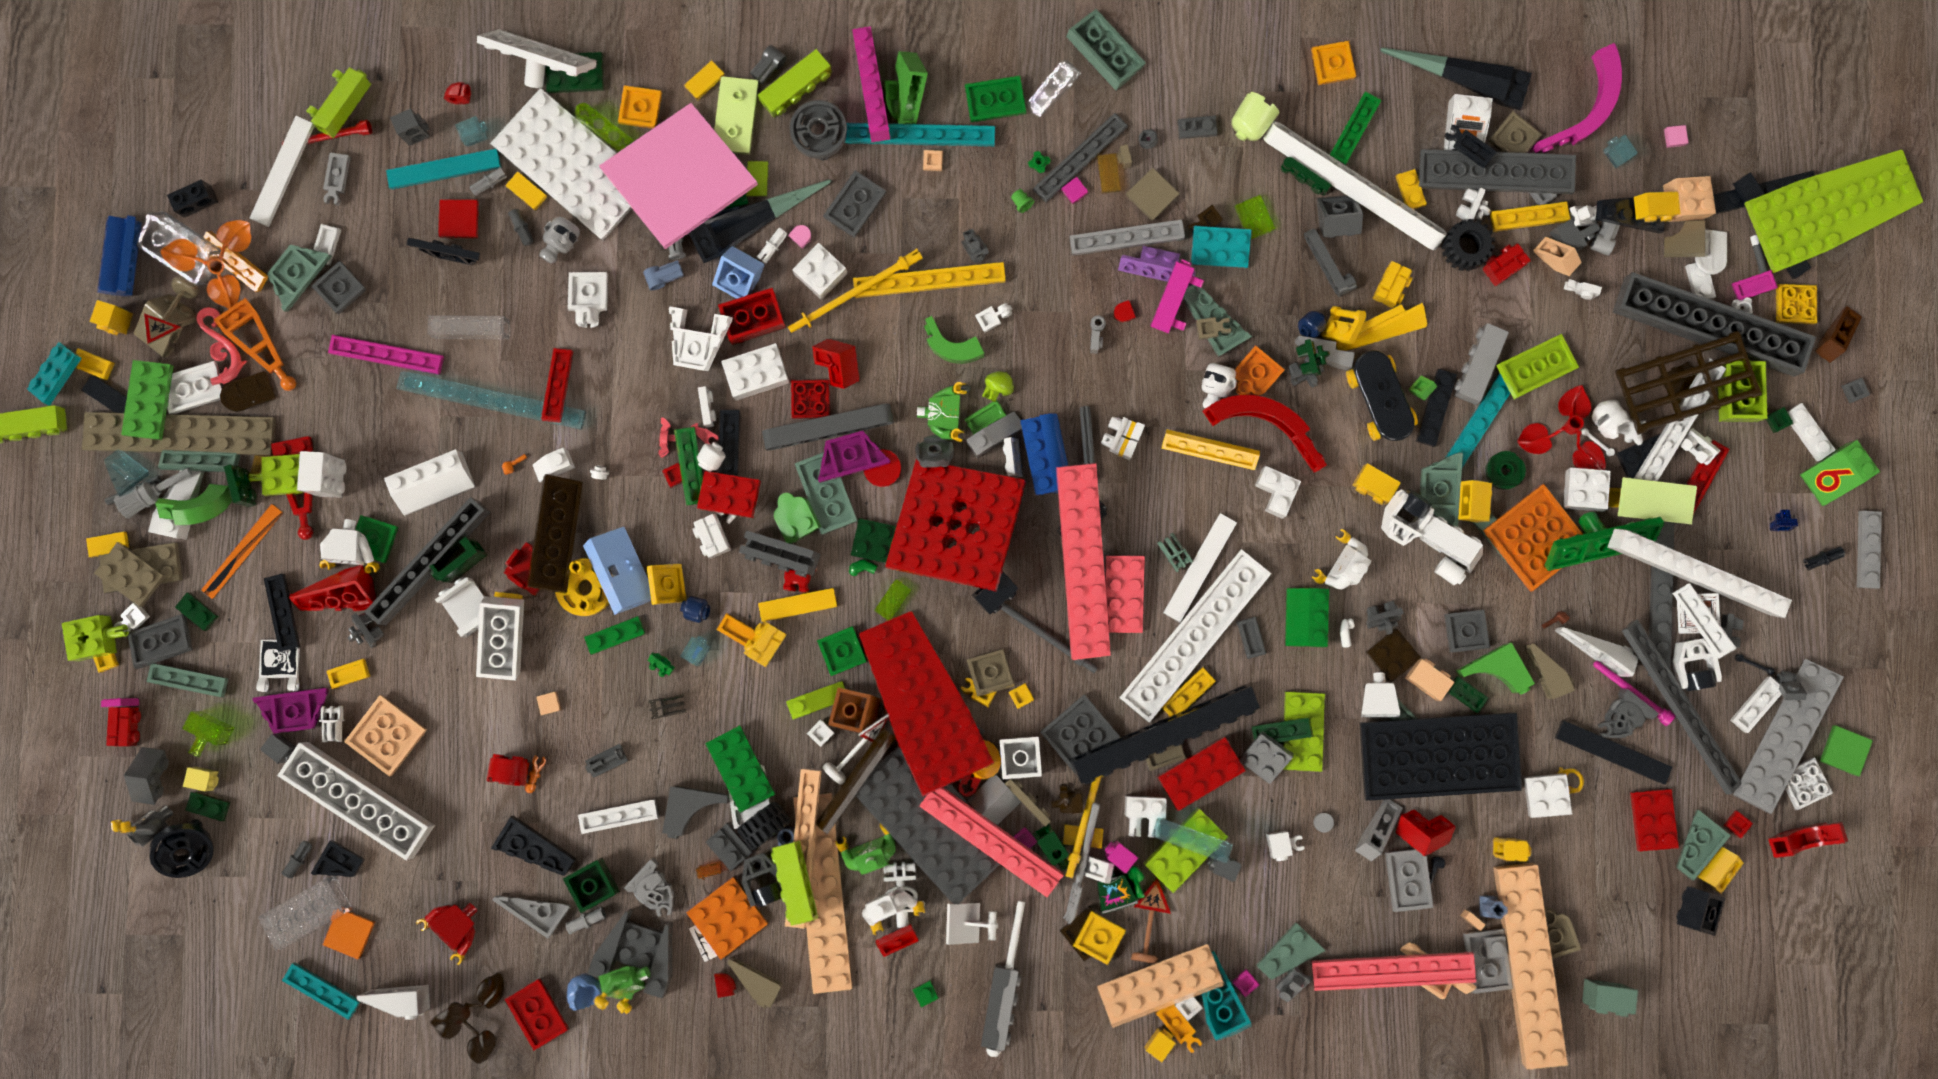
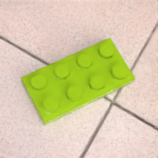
M1562 334L1496 365L1513 399L1579 368Z
M1285 692L1284 721L1310 718L1313 737L1283 742V746L1294 754L1283 770L1322 772L1325 694Z

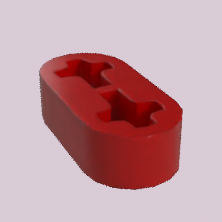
M971 775L962 778L959 784L960 793L966 797L973 795L981 779L970 777ZM970 779L972 780L971 787L973 790L965 793L962 785H966Z

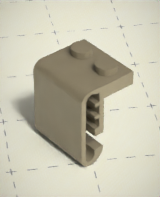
M168 294L147 301L134 335L147 344L144 313L162 319L176 297ZM179 301L167 322L181 326L183 329V326L197 322V314ZM182 329L148 346L163 358H166L174 351L169 343H177Z

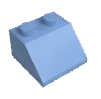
M731 246L721 256L712 285L736 299L750 295L760 279L765 264Z

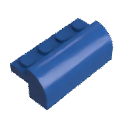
M128 215L126 219L108 216L97 293L116 296H132L142 224L140 221H135L136 217Z
M1058 414L1039 415V417L1020 420L1035 495L1058 493L1056 467L1068 466Z

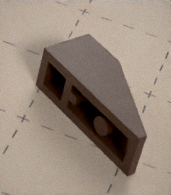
M1845 306L1823 335L1814 352L1831 363L1847 350L1862 316L1850 307Z

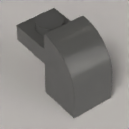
M1570 219L1553 229L1550 234L1554 240L1572 246L1576 251H1579L1588 245L1586 242L1596 237L1595 233L1600 228L1595 223L1579 231L1573 219Z

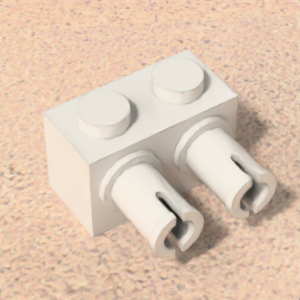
M1125 796V816L1129 818L1128 836H1134L1135 829V836L1141 837V819L1146 817L1149 819L1148 837H1154L1155 829V837L1160 838L1161 820L1166 818V798Z

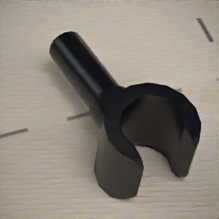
M1433 857L1431 860L1430 884L1434 880L1437 868L1444 869L1445 860L1442 857Z

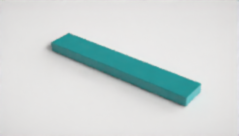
M491 149L388 169L386 173L389 188L393 190L495 170L501 167L498 150Z

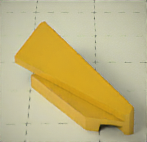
M1421 303L1405 311L1401 304L1364 322L1354 344L1334 341L1336 342L1337 350L1348 351L1425 328L1427 320L1424 305Z

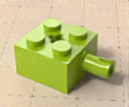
M97 615L62 623L68 661H84L94 657L116 654L115 638L129 635V631H123L128 630L126 624L113 627L111 616Z

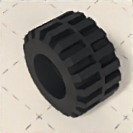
M1465 219L1460 223H1456L1447 232L1441 249H1445L1442 253L1443 257L1447 256L1445 261L1447 263L1451 262V267L1454 269L1458 266L1460 271H1463L1465 268L1466 271H1471L1473 268L1476 269L1491 257L1492 251L1495 248V245H1492L1495 242V237H1491L1493 232L1486 229L1488 227L1486 224L1481 225L1482 221L1477 220L1474 222V219H1469L1466 222ZM1465 236L1474 240L1477 246L1475 254L1466 253L1461 249L1459 244L1460 237Z
M775 801L743 823L737 832L751 850H755L786 827L791 820L778 802Z

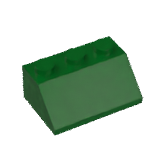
M1287 588L1285 646L1328 647L1329 589Z

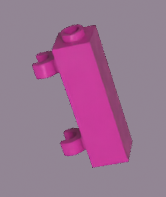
M1183 259L1180 262H1175L1150 324L1151 327L1169 333L1171 326L1184 331L1186 322L1175 319L1187 286L1190 283L1201 288L1204 282L1203 279L1192 276L1195 268L1191 267V262Z

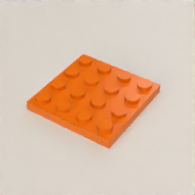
M1541 484L1482 530L1530 592L1534 591L1560 570L1547 571L1544 566L1553 542L1560 538L1565 539L1578 534L1583 535L1544 484Z

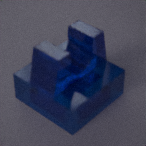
M1780 510V513L1775 514V520L1770 523V531H1791L1798 526V521L1796 518H1791L1790 510Z

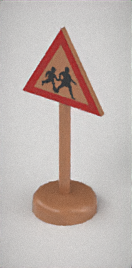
M1158 878L1145 891V897L1140 898L1138 904L1133 906L1149 910L1143 953H1132L1131 960L1151 964L1158 963L1157 956L1148 954L1154 911L1171 914Z

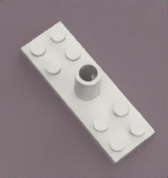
M500 29L477 35V43L484 45L487 49H497L502 54H513L525 58L524 84L532 88H542L544 86L545 65L550 66V69L555 71H565L570 76H578L580 73H587L589 70L596 68V60Z

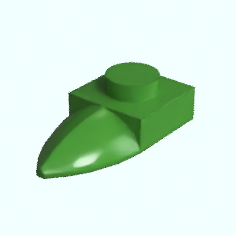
M883 81L884 101H886L892 117L897 119L899 82Z

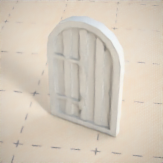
M1705 229V257H1695L1696 265L1704 273L1718 274L1726 267L1727 232Z

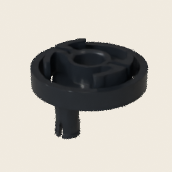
M195 819L189 824H175L166 827L155 835L150 843L149 858L151 865L158 873L171 878H184L195 875L207 867L213 857V841L209 833L203 829L202 822ZM179 849H187L189 851L185 855L174 854Z

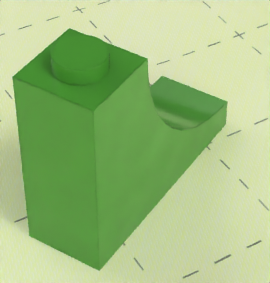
M899 51L895 66L899 82L898 124H916L928 72L917 53Z
M1505 643L1456 670L1459 677H1466L1474 673L1492 675L1505 683L1512 693H1519L1520 695L1530 691V686L1535 684L1512 643Z

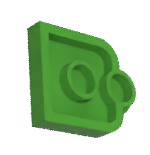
M783 493L779 496L777 501L778 507L774 511V519L786 543L793 544L821 528L809 501L805 497H794L791 493Z

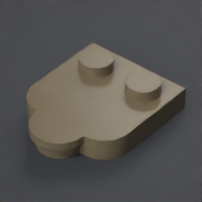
M1544 907L1552 959L1581 950L1570 918L1562 913H1556L1550 907Z

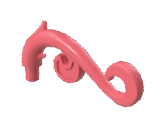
M207 307L198 312L196 320L202 330L218 341L210 347V355L214 360L222 361L226 359L227 352H221L222 349H226L230 353L231 366L229 369L225 367L224 372L220 373L219 376L210 378L212 386L220 383L224 385L237 377L247 361H241L239 351L229 339L204 324L203 319L210 316L215 319L221 315L218 310ZM215 321L211 324L213 328L218 326Z

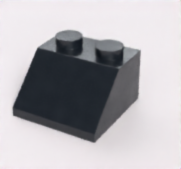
M1687 886L1682 894L1683 902L1681 909L1677 912V924L1715 936L1725 898Z

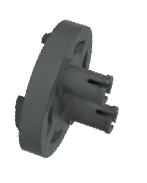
M821 100L810 101L800 106L793 114L790 122V135L795 147L802 154L824 161L823 158L825 160L829 159L830 156L837 153L844 145L847 137V125L842 112L832 103ZM823 123L825 131L822 134L817 135L811 131L814 124Z

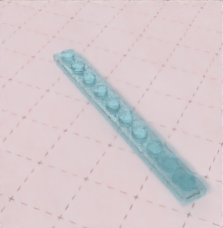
M406 371L400 372L396 387L398 390L542 421L543 401ZM564 406L561 423L542 422L582 430L586 411Z

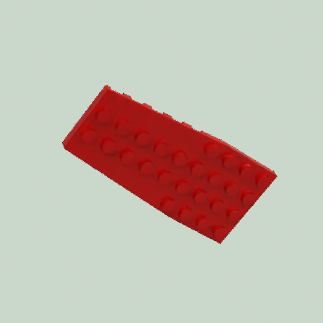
M912 611L859 633V638L862 641L871 671L874 674L878 690L882 696L883 704L889 715L895 737L922 796L994 764L967 705Z

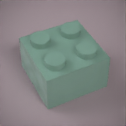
M1584 979L1582 1002L1588 1005L1589 1009L1596 1010L1595 1012L1608 1014V1011L1615 1013V1015L1628 1017V1014L1636 1015L1638 990L1621 983Z

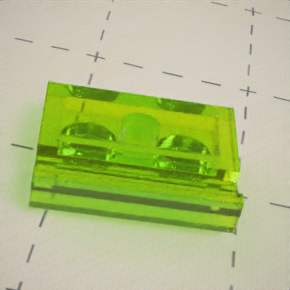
M1261 195L1234 206L1243 228L1251 229V240L1275 230Z

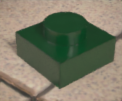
M1785 407L1767 415L1766 421L1773 433L1794 424Z

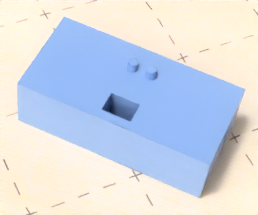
M625 527L590 538L583 545L614 615L648 603L651 600L648 577Z

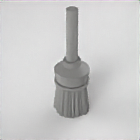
M186 468L159 484L154 483L151 485L148 482H143L133 490L115 496L113 501L118 511L126 519H130L145 507H150L156 503L159 498L158 495L162 493V490L190 476L192 472L189 468Z

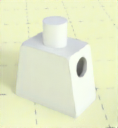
M1373 673L1374 683H1368L1365 686L1361 717H1399L1400 709L1394 684L1385 683V673Z

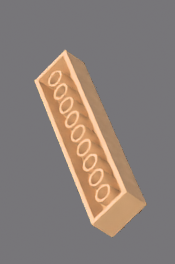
M1535 863L1493 867L1498 900L1502 901L1507 907V914L1503 916L1501 923L1505 933L1513 986L1511 990L1522 1064L1526 1069L1566 1066L1568 1063L1538 865Z

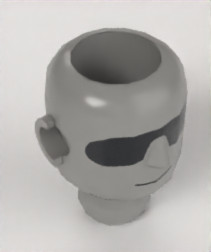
M560 216L549 221L544 227L545 233L543 235V241L547 246L540 251V257L548 263L554 264L557 261L559 252L564 254L568 253L571 248L574 249L573 245L578 241L580 235L579 228Z

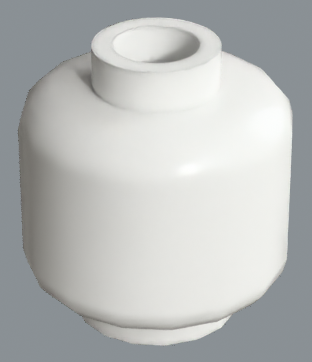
M715 442L712 445L704 444L697 455L698 465L709 472L718 470L725 459V453L722 451L723 447Z

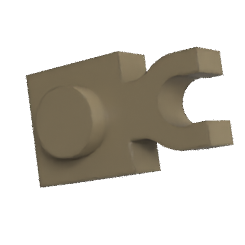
M1216 317L1196 320L1198 339L1217 338L1218 332L1223 334L1231 333V328L1225 329L1223 327V324L1229 323L1230 319L1224 318L1220 322H1216Z

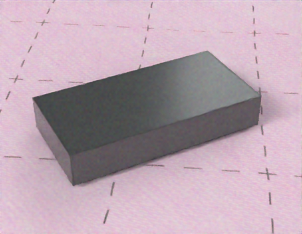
M1256 617L1236 622L1247 659L1265 655L1266 650Z

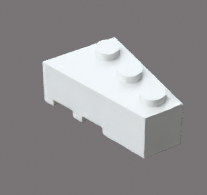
M1432 515L1420 532L1422 534L1419 536L1420 540L1439 553L1443 552L1448 555L1453 562L1456 563L1458 561L1467 567L1465 571L1471 573L1483 555L1482 542L1474 536L1470 538L1465 535L1461 528L1457 526L1453 528L1448 525L1444 518L1440 516L1436 518Z

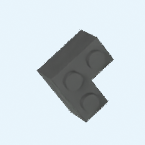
M141 747L125 772L124 778L132 802L155 805L157 800L163 795L164 787L161 784L160 776L169 764L165 750Z

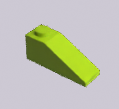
M843 681L786 701L792 719L795 720L832 706L837 689H845Z

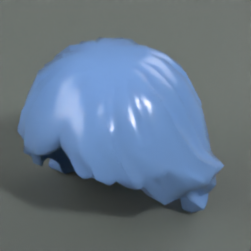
M586 973L571 979L567 988V1001L570 1004V1008L573 1011H577L594 1005V999L602 994L600 982L595 977Z

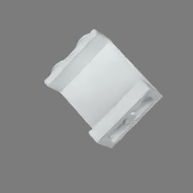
M462 577L454 583L455 586L441 591L435 601L442 603L458 626L457 632L460 637L467 638L479 629L480 602L485 596L472 578Z

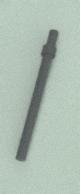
M1006 603L1002 604L1001 610L1071 657L1070 647ZM1087 659L1074 661V663L1084 666L1092 673H1095L1098 669L1096 665Z

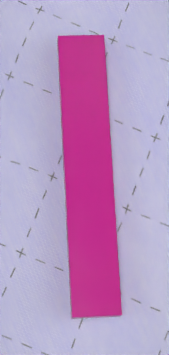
M332 335L328 353L332 355L437 375L441 374L444 356L337 335Z

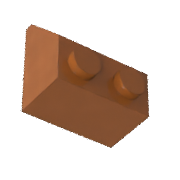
M838 688L828 725L861 733L876 722L881 698Z

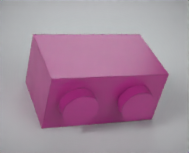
M1117 840L1114 843L1111 841L1104 850L1106 851L1105 857L1124 873H1127L1138 859L1133 852Z

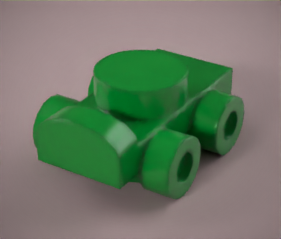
M652 652L647 660L650 662V670L660 669L658 672L660 677H664L666 674L670 676L675 669L671 662L659 653L655 654Z

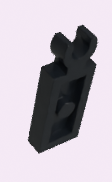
M1452 125L1450 129L1455 134L1450 135L1446 132L1445 139L1455 141L1456 143L1453 145L1455 149L1484 169L1497 151L1469 131L1465 130L1462 134L1458 126Z

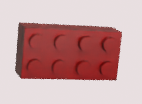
M1221 737L1156 777L1175 809L1180 811L1245 772V769L1227 739Z

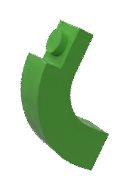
M932 316L925 319L926 325L924 329L928 336L932 335V337L926 339L927 344L941 359L951 363L966 364L984 357V351L976 336L962 343H952L941 335Z
M209 484L206 490L196 498L189 500L158 498L155 504L159 518L172 519L175 525H192L208 521L220 515L227 509L232 499L229 486Z

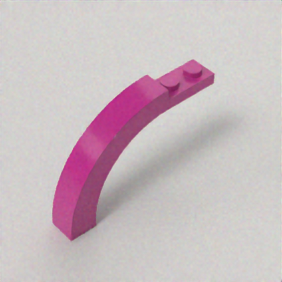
M1615 43L1597 50L1591 57L1597 71L1598 92L1595 104L1589 115L1579 124L1537 142L1533 147L1535 153L1543 152L1545 154L1553 150V146L1558 144L1564 146L1569 142L1574 146L1589 137L1609 117L1618 100L1622 83L1621 60Z

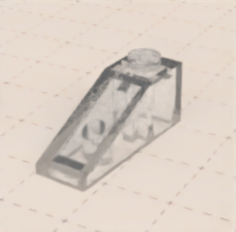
M1068 60L1061 61L1026 105L1040 117L1070 88L1081 72Z

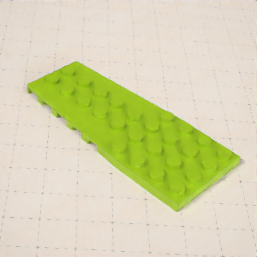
M1901 149L1799 180L1747 201L1744 204L1772 273H1775L1827 252L1923 202L1905 154Z

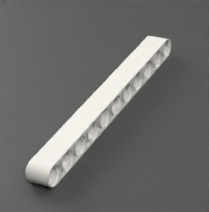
M1273 121L1264 135L1263 139L1266 143L1286 156L1294 158L1332 186L1429 249L1436 250L1446 237V231L1283 124Z

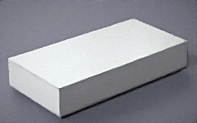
M321 224L313 250L332 255L326 265L331 266L341 230Z

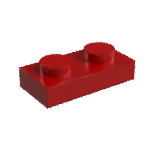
M911 924L875 940L883 957L919 941Z

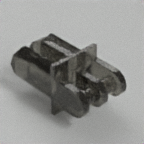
M679 694L649 700L648 703L651 705L649 710L652 711L653 715L651 720L687 713L686 709L668 712L669 708L684 706L685 702L667 704V701L684 698V695ZM657 701L661 702V707H657ZM662 709L663 715L658 716L657 710Z

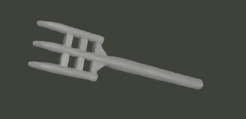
M1098 803L1092 804L1076 873V882H1073L1067 911L1063 917L1069 924L1075 919L1082 893L1081 882L1084 877L1100 808Z

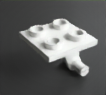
M980 903L948 904L946 944L979 943V927L988 928V940H996V928H998L996 923L997 912L989 911V923L980 922Z

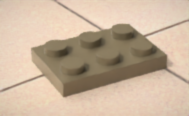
M120 542L115 544L94 572L95 575L139 607H143L166 577L165 574Z

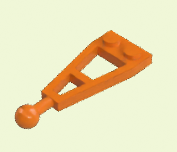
M246 298L214 319L215 323L228 338L271 374L273 372L276 373L281 380L280 385L284 390L291 391L296 387V380L292 376H287L281 367L284 364L258 312ZM254 318L264 340L250 349L232 333ZM267 347L275 360L271 365L267 364L257 355Z

